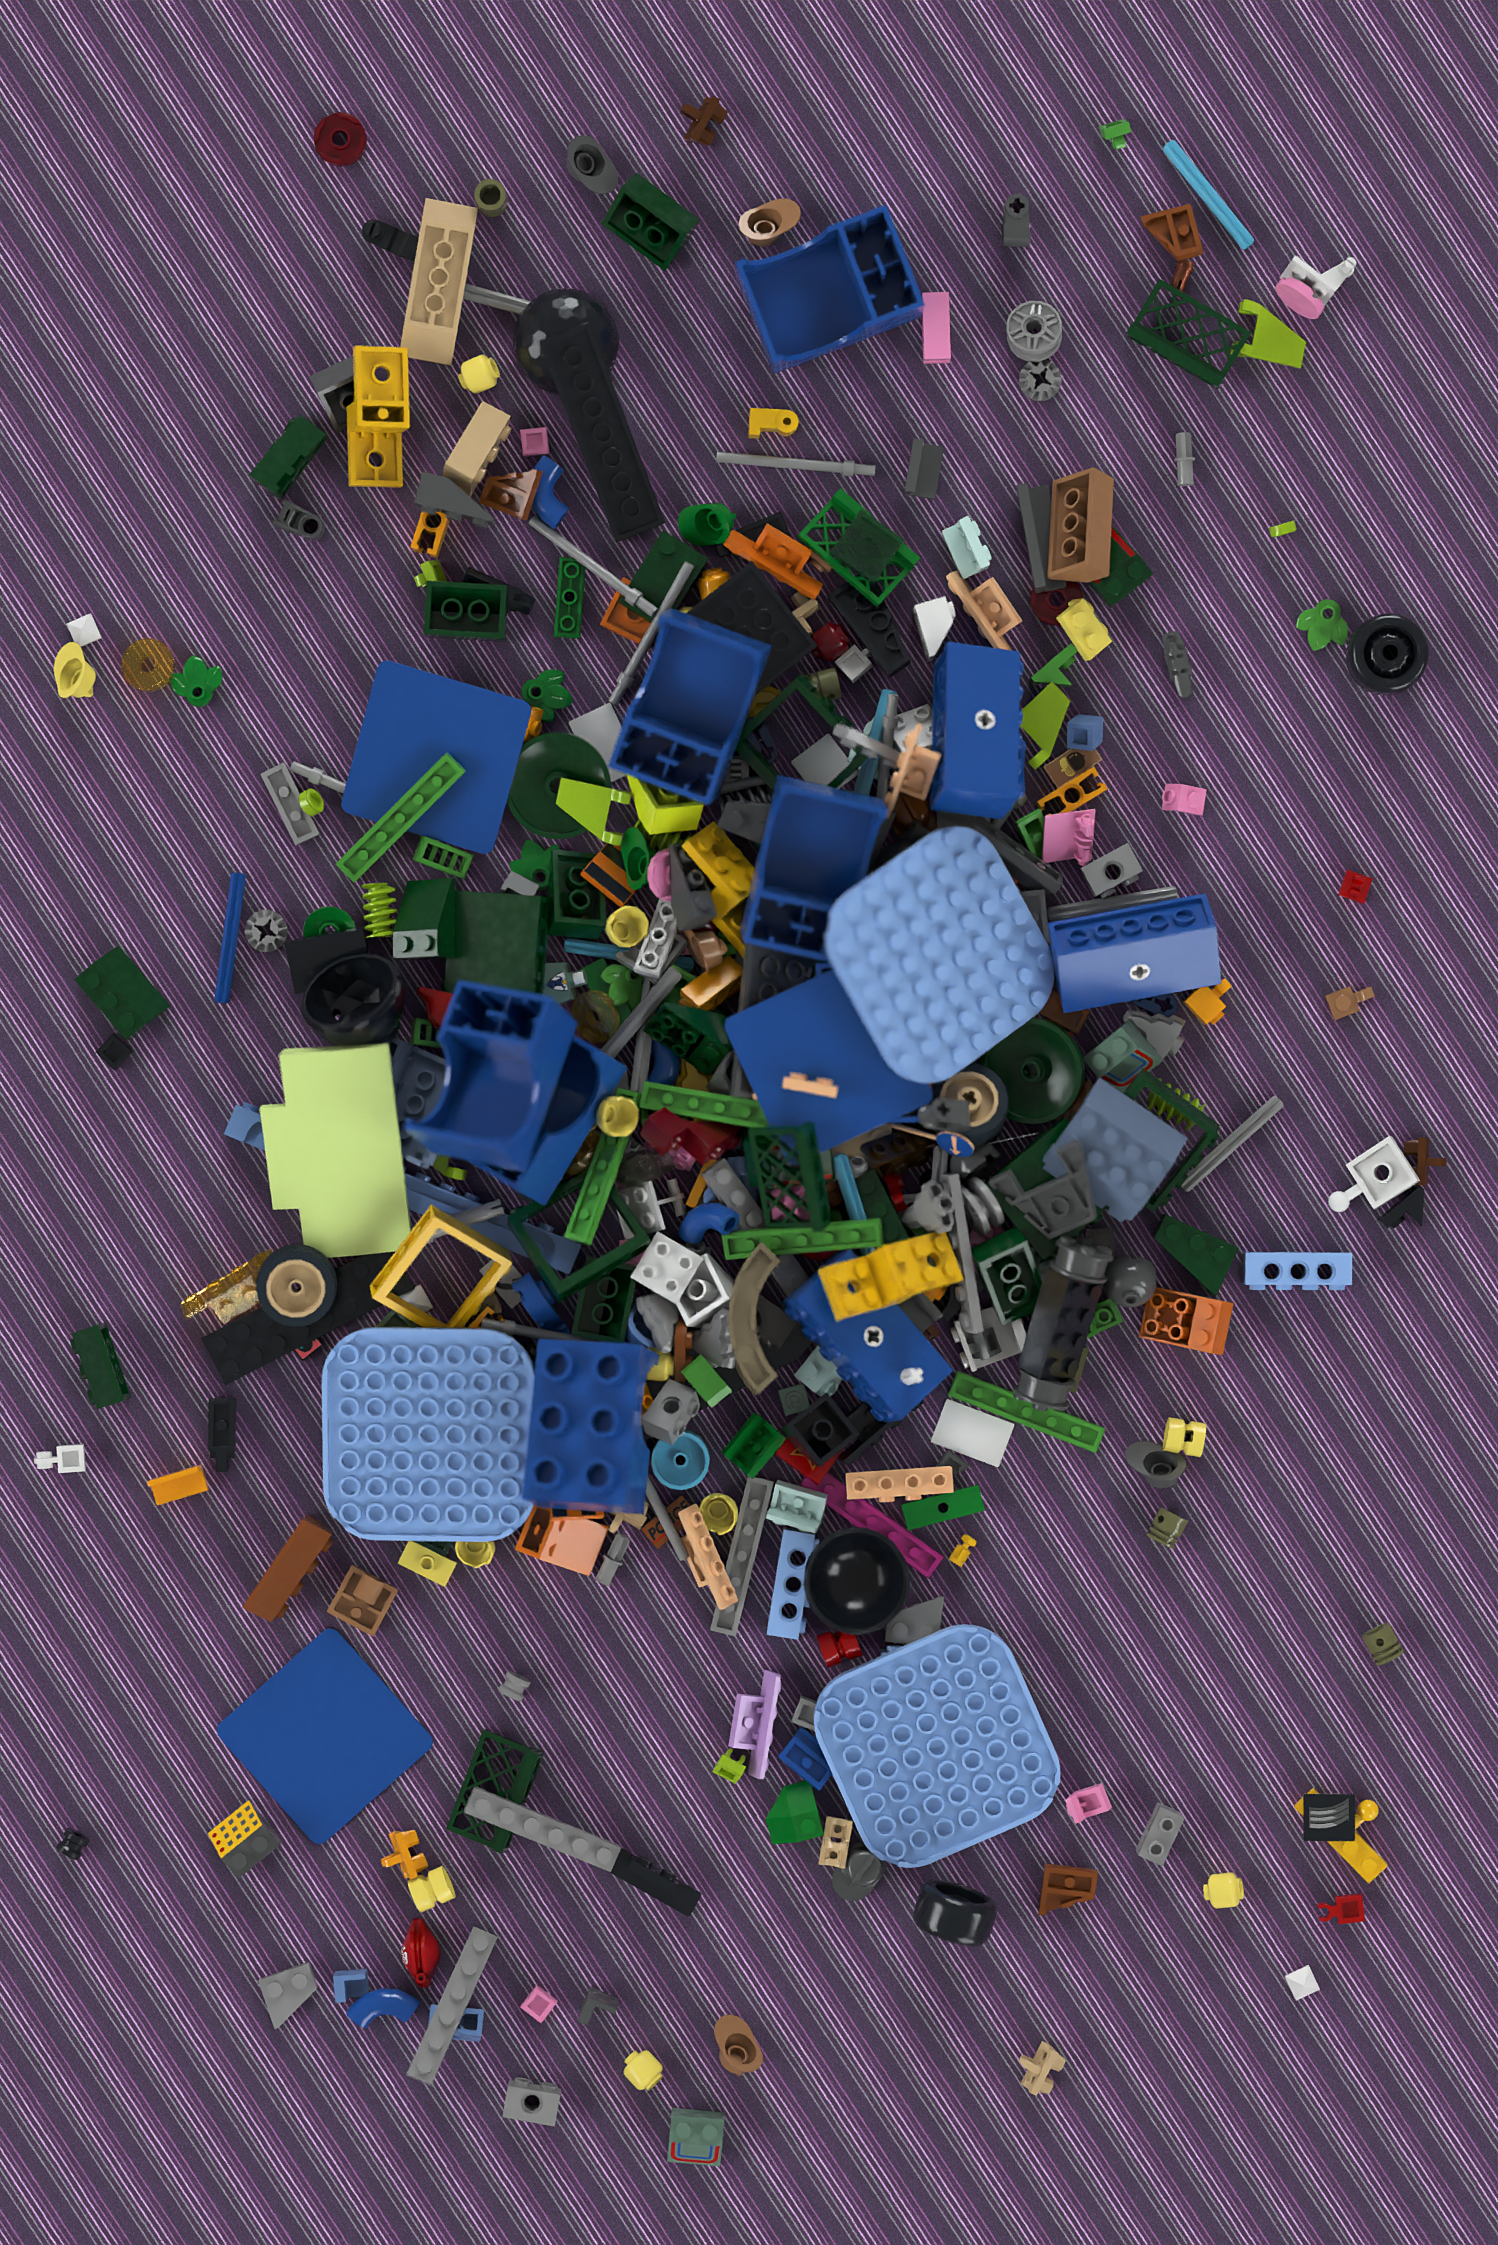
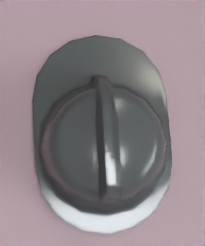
M585 135L577 136L570 141L567 148L566 167L572 178L582 182L588 190L594 193L607 194L612 192L618 183V173L600 144L592 137Z
M1151 1441L1134 1442L1125 1452V1459L1128 1465L1135 1471L1143 1474L1147 1483L1154 1488H1175L1178 1478L1186 1469V1460L1178 1453L1163 1451V1446Z
M863 1841L855 1844L848 1850L845 1869L836 1867L832 1875V1885L835 1892L847 1901H858L865 1898L884 1875L887 1861L877 1858Z

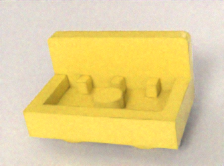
M1084 598L1073 599L1068 603L1070 607L1057 617V620L1083 659L1089 661L1109 645L1112 640L1108 636V630L1105 625L1099 622L1095 616L1092 605Z

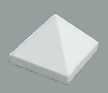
M91 613L67 623L74 642L79 644L80 647L102 638Z
M421 1284L399 1296L424 1312L433 1308Z
M1309 1965L1285 1975L1295 2000L1320 1990Z

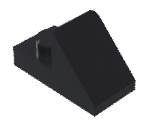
M1416 1185L1377 1219L1383 1228L1388 1229L1391 1226L1394 1229L1405 1220L1403 1216L1405 1213L1418 1227H1422L1424 1189L1422 1186Z

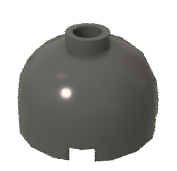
M984 1143L983 1145L975 1146L973 1154L969 1157H959L951 1154L948 1162L949 1172L959 1173L960 1185L967 1188L965 1183L968 1179L974 1176L983 1180L997 1168L998 1165L995 1161L997 1159L1002 1161L1003 1158L991 1143Z
M1129 1255L1115 1258L1107 1264L1104 1273L1107 1276V1281L1104 1283L1106 1294L1114 1303L1130 1308L1141 1306L1150 1300L1156 1289V1269L1150 1261L1138 1256V1260L1129 1259Z

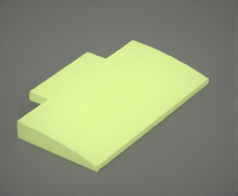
M389 1043L284 1049L280 1053L279 1058L285 1104H269L260 1107L273 1210L299 1209L303 1244L319 1250L327 1258L396 1251L412 1229Z

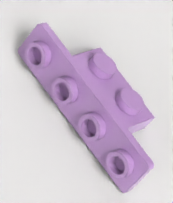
M771 1670L764 1671L760 1696L737 1693L728 1745L732 1748L751 1750L748 1775L757 1779H764L765 1772L769 1766V1746L773 1741L772 1728L774 1719L777 1716V1697L781 1690V1675Z

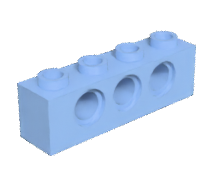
M1242 1252V1284L1249 1285V1290H1265V1285H1276V1290H1292V1285H1302V1290H1318V1285H1329V1290H1345V1285H1352V1253ZM1273 1263L1277 1268V1274L1275 1277L1268 1279L1264 1274V1268L1268 1264ZM1295 1264H1301L1304 1269L1303 1275L1298 1279L1293 1278L1291 1275V1268ZM1327 1264L1330 1268V1274L1327 1278L1321 1279L1317 1274V1269L1320 1265Z
M783 1527L767 1635L798 1640L799 1633H805L807 1618H803L802 1614L803 1608H809V1604L805 1597L803 1586L804 1572L808 1557L820 1540L815 1539V1533L813 1532L805 1533L799 1529ZM794 1551H802L806 1557L803 1563L794 1564L790 1560L791 1554ZM790 1577H797L801 1581V1586L797 1590H790L786 1586V1581ZM787 1603H792L796 1606L797 1612L795 1615L788 1617L782 1613V1607Z

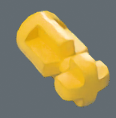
M966 1534L961 1537L964 1542L963 1545L957 1544L948 1558L960 1567L963 1566L971 1553L968 1547H975L976 1540Z

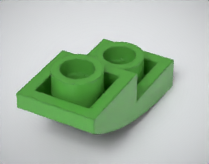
M1110 1298L1097 1303L1094 1319L1091 1322L1087 1338L1124 1321L1116 1303Z

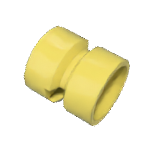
M1168 1417L1164 1432L1163 1451L1179 1453L1183 1450L1185 1455L1201 1457L1206 1436V1424L1194 1421L1185 1424L1183 1419ZM1185 1433L1190 1434L1188 1442L1184 1441Z
M443 1866L429 1871L428 1877L419 1875L412 1880H408L410 1893L421 1913L435 1907L436 1901L445 1903L456 1897L452 1882Z

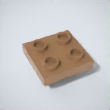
M352 1564L327 1612L374 1637L399 1588Z

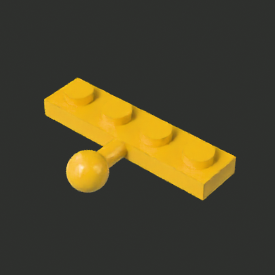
M1312 1788L1307 1794L1319 1793L1314 1788ZM1303 1797L1294 1805L1295 1809L1302 1816ZM1364 1800L1360 1802L1357 1814L1355 1815V1829L1364 1821H1372L1377 1817L1379 1809L1374 1801ZM1356 1831L1355 1841H1327L1368 1884L1388 1866L1385 1860Z

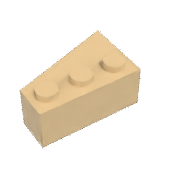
M484 401L480 404L453 449L443 471V477L449 478L470 498L478 483L480 484L483 480L489 462L492 463L499 452L497 447L501 440L505 442L512 429L509 426L511 416Z

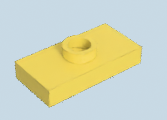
M408 1541L398 1564L445 1587L457 1562L416 1541Z

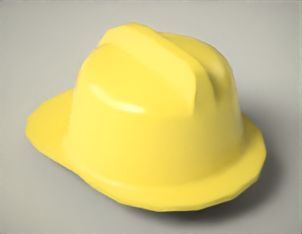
M69 642L58 652L54 663V675L59 696L62 698H68L69 696L76 698L83 696L92 697L93 684L96 678L95 670L85 661L80 645L75 642Z

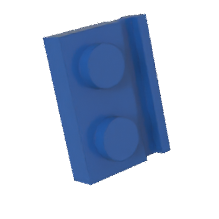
M802 1726L799 1727L777 1758L819 1791L832 1775V1772L817 1738Z

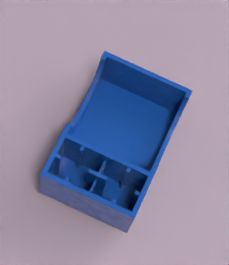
M887 205L828 226L815 238L786 252L760 260L748 261L742 259L735 262L736 279L773 374L922 318L925 304Z
M670 609L660 615L657 624L659 625L657 642L649 667L636 697L628 707L608 767L709 805L719 797L772 646L675 609Z
M781 775L777 776L740 927L743 942L830 962L825 946V933H828L830 921L828 916L837 900L866 878L875 838L882 821L886 819L888 811L882 799Z
M458 980L437 1037L443 1048L446 1060V1076L441 1097L435 1109L427 1118L419 1122L407 1119L404 1129L432 1153L525 1171L577 1022L552 997Z
M573 1035L525 1171L468 1161L514 1190L545 1206L597 1120L596 1114L599 1105L603 1100L612 1095L627 1067Z
M538 1339L522 1500L541 1508L644 1514L650 1450L645 1445L643 1438L641 1406L647 1375L654 1365H658L659 1354L641 1344Z

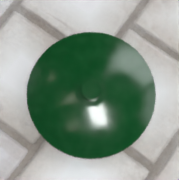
M550 732L538 735L522 745L507 804L516 820L536 835L550 839H566L580 835L588 830L556 805L561 777L611 788L610 772L603 756L590 742L577 735L565 732Z
M1031 1018L982 1054L979 1065H984V1067L993 1070L1005 1085L1009 1101L1006 1117L1026 1124L1048 1122L1065 1113L1077 1100L1084 1082V1061L1077 1043L1061 1026L1043 1018Z

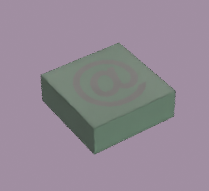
M804 1383L778 1390L785 1416L802 1412L810 1406Z

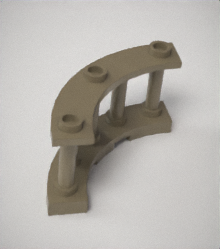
M762 1242L745 1260L733 1281L734 1286L728 1312V1329L731 1347L736 1359L735 1368L746 1387L754 1396L759 1394L778 1376L766 1360L756 1333V1307L760 1291L771 1271L780 1262Z

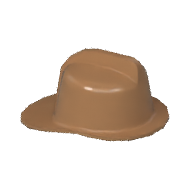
M780 198L746 211L740 217L739 229L744 236L748 237L751 245L760 247L772 246L780 240L783 233L795 227L799 222L801 216L800 207L795 201Z
M683 930V936L687 940V948L691 956L708 975V970L723 961V954L728 950L726 944L722 939L717 938L713 931L694 933L692 930Z
M724 2015L719 2018L715 2024L714 2035L720 2048L719 2060L722 2066L737 2076L759 2069L763 2062V2054L747 2023L735 2015Z

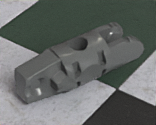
M1179 631L1163 634L1164 658L1168 666L1170 681H1174L1178 696L1183 699L1191 698L1194 693L1190 677L1193 676V671L1189 663L1188 651Z

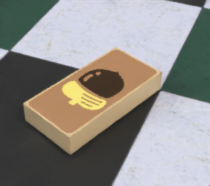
M1069 749L1045 765L1043 769L1058 789L1100 762L1102 758L1096 749L1093 751Z

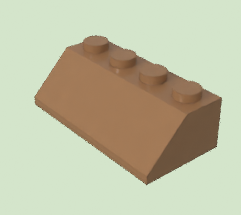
M1095 467L1052 482L1047 578L1050 580L1091 582L1109 576L1114 479Z

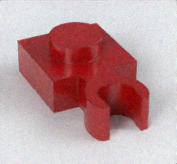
M900 1174L883 1175L897 1212L906 1210L907 1206L901 1192L905 1186Z
M1361 1893L1334 1896L1335 1904L1332 1905L1325 1902L1317 1904L1318 1909H1328L1327 1915L1318 1917L1322 1922L1329 1921L1333 1917H1337L1338 1924L1365 1921Z

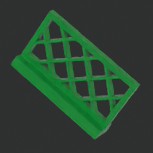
M841 488L797 536L799 540L876 607L884 601L920 560L917 554ZM830 509L839 515L840 524H826V513ZM822 529L823 542H814L807 534L810 530ZM827 529H840L842 541L828 542ZM845 529H855L859 533L860 541H846ZM829 547H842L843 559L831 557ZM847 547H861L862 559H848ZM865 547H875L879 550L880 559H867ZM867 564H881L882 577H868ZM885 564H895L902 572L898 576H887ZM849 565H862L864 577H854L850 573ZM869 582H882L883 593L879 597L870 591Z

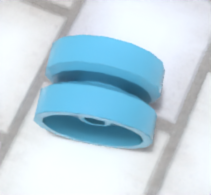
M685 1430L683 1435L678 1437L673 1445L658 1440L653 1448L651 1458L653 1473L660 1483L677 1490L693 1488L700 1483L708 1472L710 1461L708 1446L701 1436L691 1430ZM678 1455L685 1457L683 1465L676 1463L675 1459Z

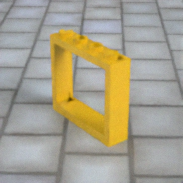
M431 1205L371 1283V1295L373 1299L423 1328H465L470 1317L475 1316L479 1312L483 1300L493 1294L500 1278L509 1273L513 1262L509 1250ZM438 1228L495 1261L447 1324L390 1292Z

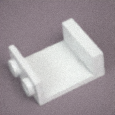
M993 1306L981 1310L983 1329L993 1327L1002 1351L982 1361L981 1359L972 1358V1354L978 1352L976 1344H967V1340L976 1333L965 1332L959 1319L954 1320L955 1327L950 1328L955 1343L960 1342L964 1352L959 1353L964 1368L970 1367L971 1372H974L980 1367L1021 1353L1027 1336L1021 1318L1002 1327Z

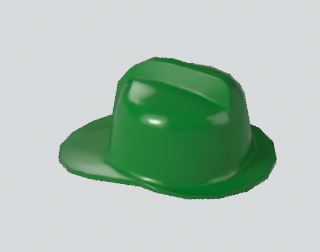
M718 502L692 505L680 512L678 528L682 536L693 545L721 544L729 537L737 515L736 513H731L727 506Z
M632 827L624 833L621 852L627 883L631 889L638 890L644 884H649L647 879L648 866L657 851L647 847L645 837L640 829Z

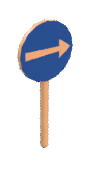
M890 1123L889 1125L894 1129L936 1140L937 1144L944 1151L955 1156L969 1157L974 1152L973 1144L958 1133L942 1131L935 1135L896 1123Z

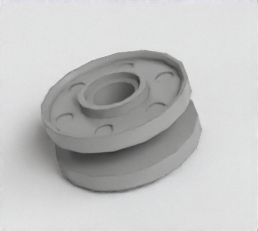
M1028 301L1018 305L1007 319L1006 332L1010 350L1018 358L1028 362H1040L1050 358L1057 352L1062 342V321L1059 313L1051 305L1042 301ZM1031 329L1040 330L1037 334H1031L1028 331Z
M973 1176L966 1182L967 1189L961 1186L966 1222L979 1236H985L990 1231L989 1224L999 1227L1004 1223V1215L990 1189L982 1180Z

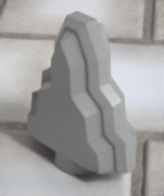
M1127 1010L1122 1018L1124 1022L1129 1019L1162 1059L1167 1054L1174 1057L1185 1038L1180 1036L1186 1020L1175 1015L1168 1018L1162 1014L1149 1016L1142 1011Z
M931 1180L922 1185V1191L915 1196L914 1204L906 1209L901 1222L906 1227L914 1229L924 1227L927 1231L936 1230L938 1234L951 1231L954 1224L952 1215L955 1206L954 1201L949 1194L944 1192L940 1184Z
M652 1292L648 1296L638 1297L636 1299L638 1313L643 1316L645 1326L652 1332L654 1345L658 1351L668 1354L675 1342L674 1333L678 1318L681 1316L677 1305L656 1292Z
M726 1306L714 1314L711 1322L703 1324L701 1330H696L693 1333L692 1349L702 1355L713 1368L718 1366L733 1368L736 1362L729 1337V1308Z

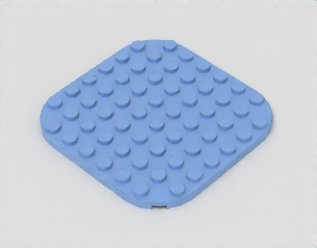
M945 827L931 832L844 893L834 904L828 916L830 921L828 933H825V946L831 965L883 1058L895 1073L906 1080L919 1083H937L949 1079L1038 1014L1051 994L1054 983V965L1050 948L995 847L985 836L970 828Z
M421 1327L363 1328L350 1333L338 1342L329 1353L322 1373L323 1493L326 1505L333 1518H336L349 1533L369 1540L489 1542L502 1539L518 1529L525 1522L534 1504L522 1500L535 1370L528 1353L521 1344L511 1336L493 1329Z
M969 1624L950 1626L849 1669L833 1678L825 1686L815 1705L814 1729L818 1743L864 1844L877 1858L895 1864L897 1867L914 1868L928 1865L1034 1819L1051 1804L1060 1783L1058 1756L1013 1653L1002 1638L980 1626Z

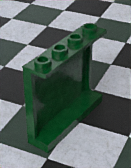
M455 890V958L444 959L446 972L442 980L443 991L454 994L458 980L543 995L551 898Z
M1063 1117L984 1181V1184L995 1196L1003 1212L1018 1228L1042 1260L1046 1258L1051 1260L1056 1257L1059 1249L1056 1245L1057 1239H1060L1061 1236H1067L1076 1240L1078 1236L1082 1235L1080 1230L1087 1224L1090 1226L1096 1224L1103 1217L1101 1213L1109 1206L1105 1205L1101 1209L1095 1205L1097 1213L1095 1220L1048 1239L1024 1217L1025 1214L1018 1207L1008 1203L1005 1200V1196L997 1188L994 1190L988 1182L990 1178L1010 1169L1024 1192L1056 1179V1177L1043 1169L1045 1163L1042 1160L1051 1145L1057 1142L1069 1124V1121Z

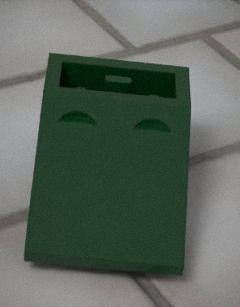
M664 1002L643 1029L652 1039L660 1042L675 1055L680 1056L694 1066L695 1069L707 1076L710 1075L733 1046L725 1030L727 1018L722 1014Z

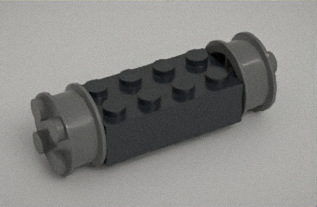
M1061 1236L1060 1239H1057L1056 1245L1059 1249L1056 1259L1051 1260V1267L1046 1268L1017 1366L1021 1376L1018 1385H1015L1012 1389L1013 1397L1033 1403L1032 1407L1040 1411H1048V1408L1065 1411L1069 1407L1068 1393L1070 1388L1075 1387L1076 1381L1073 1378H1075L1076 1372L1079 1369V1362L1087 1342L1091 1322L1094 1319V1312L1102 1292V1285L1107 1281V1276L1104 1274L1107 1263L1114 1258L1112 1249L1093 1245V1240L1087 1237L1078 1236L1077 1240L1067 1236Z

